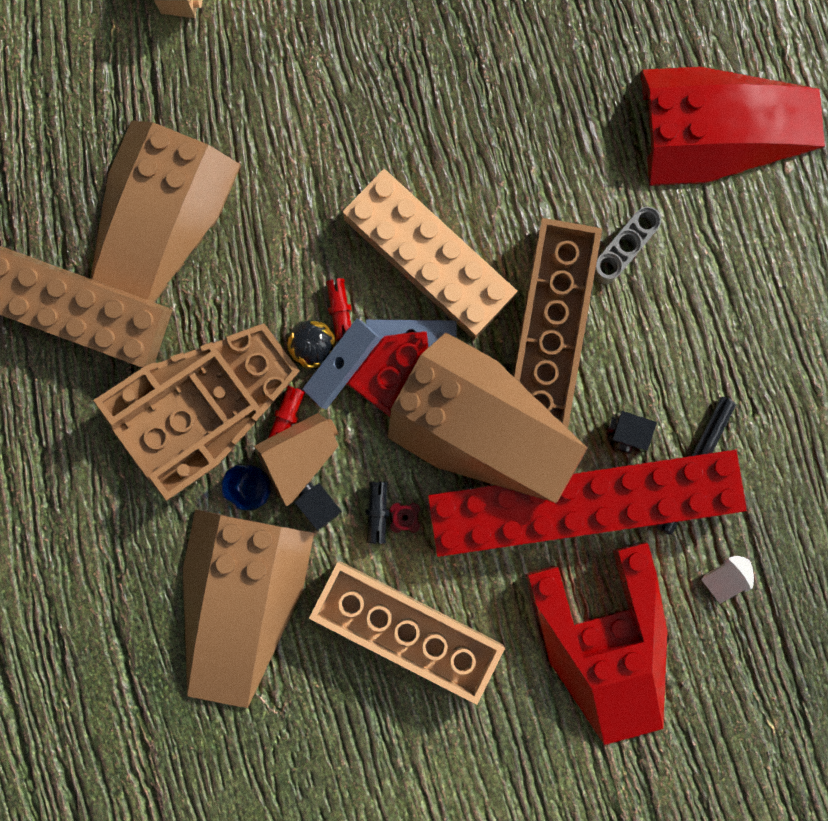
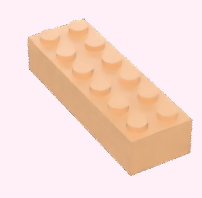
M385 169L343 211L344 220L449 318L457 321V325L473 340L486 329L515 298L518 292Z
M341 561L337 562L309 617L312 621L476 705L505 650L503 644Z

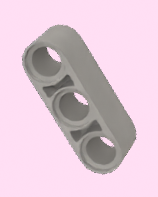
M652 207L639 209L598 257L594 274L596 282L600 284L612 283L657 231L661 224V216L656 209ZM638 218H647L651 222V229L642 228L639 225ZM619 241H629L632 244L633 251H623L620 248ZM600 263H610L614 268V274H604L600 269Z

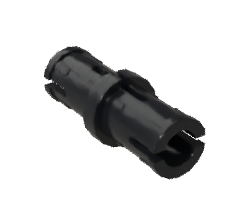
M369 482V508L365 509V515L368 516L366 543H386V516H389V509H386L388 482Z

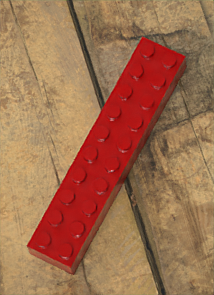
M737 449L575 473L572 475L557 503L497 485L428 495L437 557L747 511Z

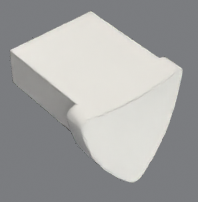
M733 556L725 560L722 565L705 574L701 580L719 604L744 590L746 592L753 588L754 574L749 559Z

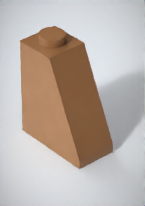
M319 413L254 446L278 498L285 506H288L296 499L339 446L335 438L338 435V431L330 418H324Z

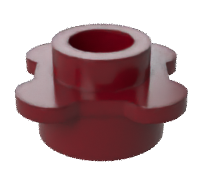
M395 503L391 506L390 512L393 514V522L390 528L393 532L399 533L401 530H409L412 533H416L420 529V523L418 522L420 507L418 504L411 503L410 505L401 506L399 503ZM403 515L408 516L407 521H404L402 519Z

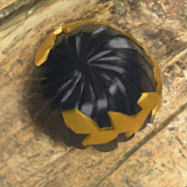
M312 320L297 323L292 328L287 342L288 351L292 358L308 369H318L336 346L334 334L330 331L329 327L322 322Z

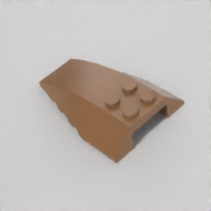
M132 120L108 173L91 279L155 303L168 286L167 283L185 264L186 258L193 249L198 247L203 240L202 237L219 219L241 165L206 143L154 122Z
M263 323L227 336L226 339L215 343L210 342L202 345L200 348L190 352L171 356L170 359L146 365L93 401L112 432L144 476L167 502L217 467L300 371Z
M448 333L442 335L420 355L391 408L388 438L436 468L554 503L558 502L588 449L497 360Z
M195 509L183 566L188 697L243 708L249 707L296 604L303 593L314 532L280 527Z

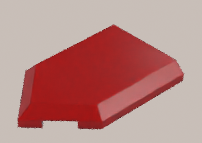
M427 331L383 336L346 384L390 417L391 408L420 355L429 348Z

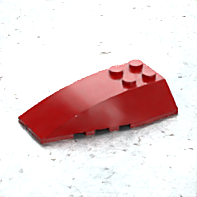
M701 66L641 70L643 100H648L652 148L647 157L649 186L710 183L722 177L733 176L748 169L769 165L772 162L805 154L825 146L820 89Z

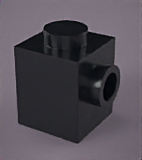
M620 411L616 417L611 416L606 429V433L610 434L608 442L615 444L614 449L628 454H632L633 450L641 453L647 452L657 422Z

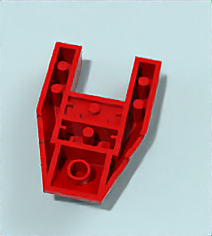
M639 542L612 550L629 609L575 624L559 568L551 566L525 573L549 663L604 745L658 731L664 727L667 626L657 572L649 544L646 542Z

